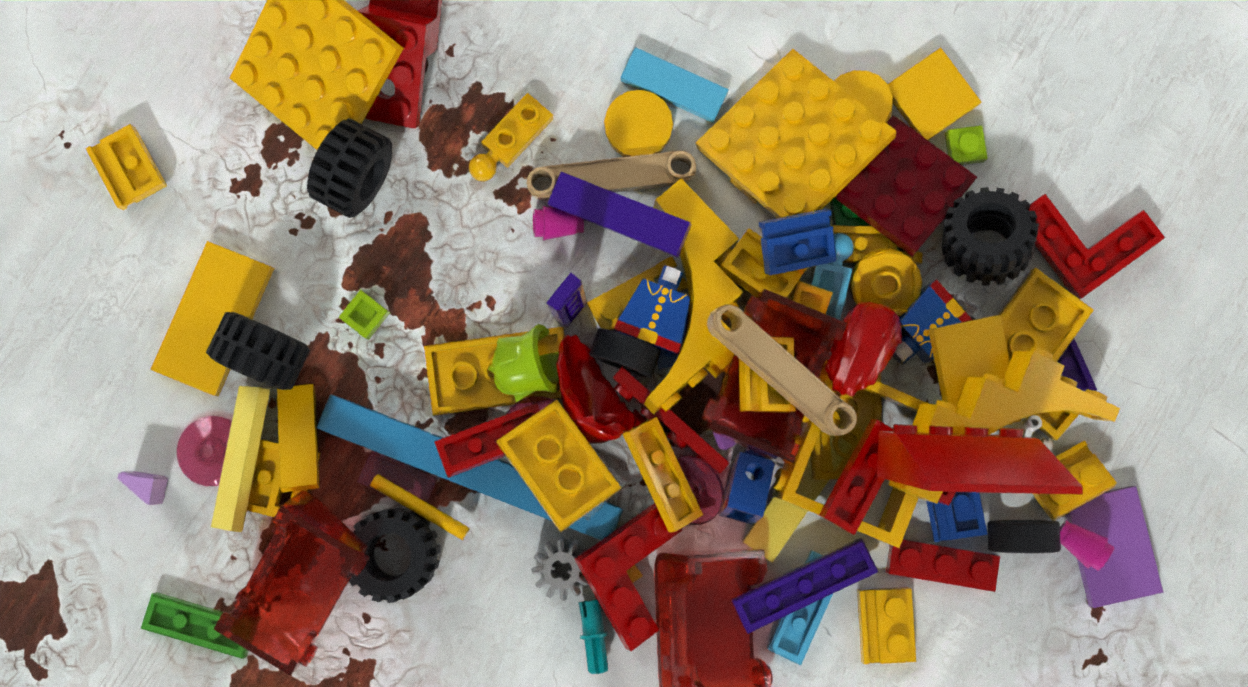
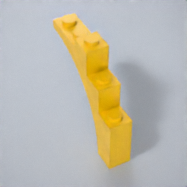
M682 178L655 200L653 206L655 209L692 224L679 254L687 280L688 296H690L686 335L678 358L668 375L650 393L644 403L653 414L661 408L665 412L670 410L682 398L678 392L687 384L694 388L708 375L705 368L716 379L723 371L729 376L739 367V358L717 338L712 336L707 327V320L714 309L727 304L740 308L737 302L743 291L720 268L736 246L739 238ZM722 314L721 318L724 321H726L729 318L725 314ZM721 319L722 326L730 331V328Z
M1031 347L1030 351H1014L1003 379L987 373L984 374L983 378L968 377L957 406L941 400H937L936 404L921 403L912 425H917V432H929L930 425L953 427V433L964 434L965 427L989 428L988 435H991L999 430V428H1003L1013 421L1044 412L1070 411L1093 420L1115 422L1120 408L1106 402L1108 397L1100 392L1089 389L1083 391L1076 388L1078 383L1075 380L1061 376L1065 366L1051 360L1053 355L1050 352ZM890 481L888 484L916 498L936 504L943 491H928Z

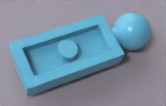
M843 233L834 234L836 262L817 265L812 281L813 286L833 292L823 324L818 326L803 321L801 330L834 337L840 324L853 268L842 265L843 261L852 255L854 249L851 238Z

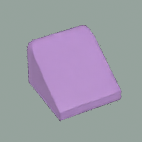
M124 471L118 474L117 479L146 504L156 505L163 503L168 481L166 476L137 471Z

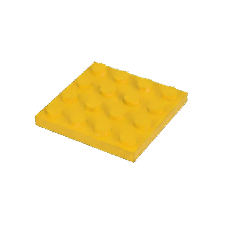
M267 0L229 78L318 150L327 134L344 119H353L362 124L404 48L345 0Z
M792 49L695 143L697 149L776 218L823 209L896 137V130L796 50Z

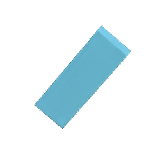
M636 47L620 77L621 82L639 90L652 92L665 102L711 123H714L729 91L727 88Z
M811 550L805 564L823 555ZM833 594L780 618L767 649L801 665Z

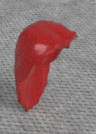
M869 301L859 302L841 321L828 350V361L825 366V371L833 382V391H839L841 395L848 394L853 397L858 390L865 389L876 383L879 374L886 368L898 345L902 344L900 319L893 309Z
M566 335L559 344V356L556 362L564 409L589 444H602L618 439L623 433L635 427L634 415L626 407L625 403L620 401L609 381L602 376L595 358L589 355V347L581 343L577 335Z

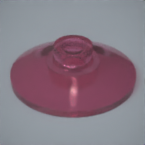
M220 416L202 417L188 425L181 434L177 444V460L182 472L191 481L203 486H219L232 423L231 420ZM207 444L213 449L212 455L208 458L203 454V448Z
M693 456L676 457L703 513V516L689 524L701 525L708 523L719 514L724 503V489L720 477L708 463ZM692 482L696 484L699 490L693 487Z

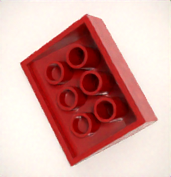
M893 424V431H879L877 477L928 491L1083 495V486L1039 438L1023 436L1024 429L999 428V435H988L989 428L965 427L964 434L953 433V427L930 425L929 432H917V425Z

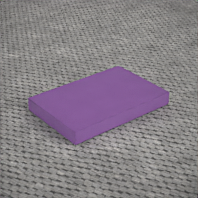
M1136 486L1107 491L1066 514L1068 522L1108 538V543L1114 546L1113 553L1099 571L1093 567L1086 568L1077 559L1089 607L1096 608L1164 593Z

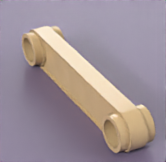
M672 151L535 168L529 173L526 184L529 193L538 200L550 199L560 172L612 192L672 186L681 178L685 183L691 181L696 172V162L694 157L686 151ZM677 161H683L687 163L690 171L683 175L677 174L672 170L671 165ZM540 177H547L552 181V184L547 190L539 191L533 187L535 181Z
M727 304L714 309L710 313L707 327L711 335L747 364L819 427L822 432L832 436L847 434L854 428L857 419L855 410L753 322L740 308ZM722 314L727 315L731 320L730 331L722 326ZM834 411H836L840 417V424L838 427L834 424L833 421Z

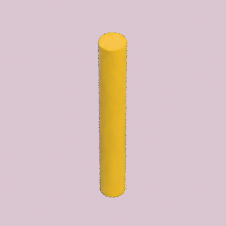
M379 474L374 477L370 484L372 488L462 541L470 530L466 525Z

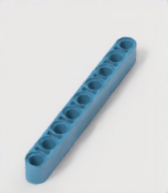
M330 394L316 428L551 520L512 464L496 459L448 478L434 441L440 440L443 437ZM604 501L568 528L602 540L616 530L624 509Z

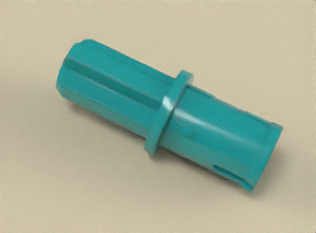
M598 600L578 602L583 635H580V639H584L588 671L591 674L605 673L608 671L605 636H608V632H605L602 607Z

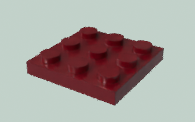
M893 115L887 124L896 130V137L834 198L913 257L946 217L949 207H953L954 201L966 193L977 179V176Z

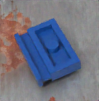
M821 209L759 222L763 237L761 238L765 274L775 275L836 262L833 226H830L829 216H832L831 210Z
M956 492L949 506L940 502L936 504L926 501L934 542L988 535L979 492Z

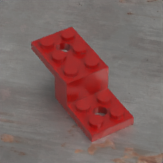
M370 0L369 5L358 10L359 13L404 48L387 77L395 86L394 95H385L380 90L365 119L413 129L419 126L426 58L437 50L442 0Z

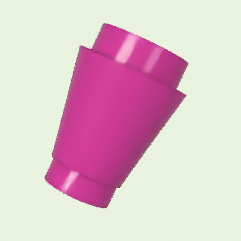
M542 206V209L533 210L534 237H542L543 241L584 232L583 219L553 207Z
M1067 520L1060 526L1061 544L1086 568L1093 567L1099 571L1108 561L1114 550V546L1108 543V538L1072 524Z

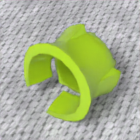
M537 324L522 336L498 338L497 348L488 370L494 373L496 387L504 394L514 395L516 403L535 391L554 393L560 389L556 368L559 352L540 356L538 353V341L549 334V329L544 325Z

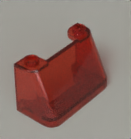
M767 289L762 290L758 297L751 295L744 310V314L769 336L794 338V358L818 379L825 361L830 360L832 353L829 351L834 344V340L841 341L848 324ZM734 354L716 400L710 398L705 407L702 419L707 421L706 429L781 464L794 463L800 445L795 443L793 436L801 435L803 428H800L804 414L797 408L795 412L790 413L740 412L739 358Z
M302 490L280 506L272 521L276 524L271 531L275 533L247 585L237 593L235 597L237 600L233 606L234 609L230 613L224 612L214 627L215 631L290 676L300 665L307 667L319 648L314 643L353 574L359 576L370 558L365 554L368 548L367 545L316 496L306 490Z
M764 549L663 552L657 555L654 563L656 625L659 629L657 632V655L660 687H771L773 682L772 671L762 659L754 657L753 632L746 633L731 600L751 590V585H758L763 581L767 573Z

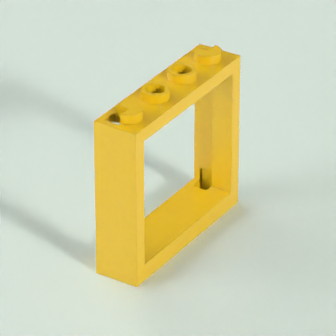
M824 363L823 367L819 370L817 378L832 390L833 382L825 371L826 363ZM879 381L864 389L914 412L918 411L921 403L929 404ZM799 412L798 419L801 423L797 433L793 434L787 442L785 454L788 456L783 468H779L774 475L776 481L773 486L772 496L819 515L824 506L823 504L796 493L821 430L803 413ZM893 487L878 527L862 521L857 531L900 548L918 498Z

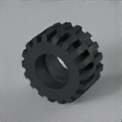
M348 118L341 121L324 138L312 160L307 180L309 197L348 218L356 217L369 206L385 181L392 159L393 145L390 139L353 119Z
M989 187L980 188V193H975L974 190L966 192L965 199L958 197L954 201L953 207H949L946 219L944 220L942 254L946 255L945 262L948 267L954 266L953 273L958 277L964 274L967 276L966 281L970 283L980 280L982 281L981 285L989 286L990 281H996L997 285L1005 283L1006 277L1013 280L1019 276L1020 270L1025 271L1028 267L1029 261L1032 258L1039 224L1036 223L1037 215L1035 211H1029L1030 204L1026 200L1019 201L1018 194L1014 192L1006 194L1003 188L989 191ZM980 230H992L1002 234L1006 240L999 243H985L977 240L971 234Z
M225 312L206 353L215 362L242 375L281 390H291L310 353V349L305 343L235 312Z
M395 508L371 513L365 516L364 520L358 521L353 526L355 528L354 532L348 533L345 541L349 544L342 551V557H347V563L343 564L344 573L350 571L352 578L348 581L352 587L358 585L361 588L358 593L362 596L371 595L373 596L372 601L381 602L387 600V603H394L411 597L423 589L434 577V570L438 568L440 560H437V555L441 553L440 545H437L435 540L438 536L435 530L431 531L428 527L430 523L426 519L419 518L418 514L413 511L408 512L402 508ZM387 533L401 536L407 542L411 551V561L408 569L398 576L389 575L382 571L375 560L374 550L376 543L382 535Z

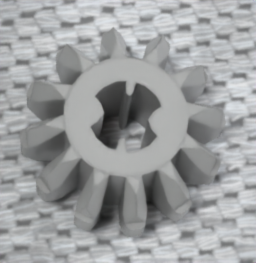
M559 538L557 541V551L550 542L544 544V549L549 557L539 552L535 554L534 559L544 564V566H535L531 571L535 575L544 574V577L536 582L537 588H541L547 583L551 585L546 593L547 597L551 598L557 588L560 589V599L565 601L568 596L567 588H570L575 596L581 594L580 587L576 581L583 585H589L584 575L580 573L581 570L574 560L587 551L584 550L578 555L574 553L578 547V541L574 540L569 550H566L564 538ZM559 560L562 564L569 562L572 568L569 569L568 573L571 575L569 577H565L563 574L556 575L554 573L557 567L554 564L555 561Z

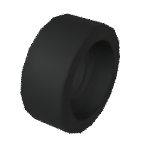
M598 328L589 355L620 369L623 367L628 372L651 378L661 350L631 336Z
M995 520L987 523L989 551L1001 553H1054L1061 550L1060 523L1058 521Z

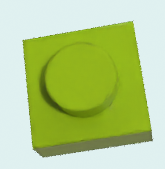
M982 125L950 129L944 133L947 153L959 164L983 163L988 159Z
M360 290L339 315V318L365 339L369 340L390 312L364 291Z

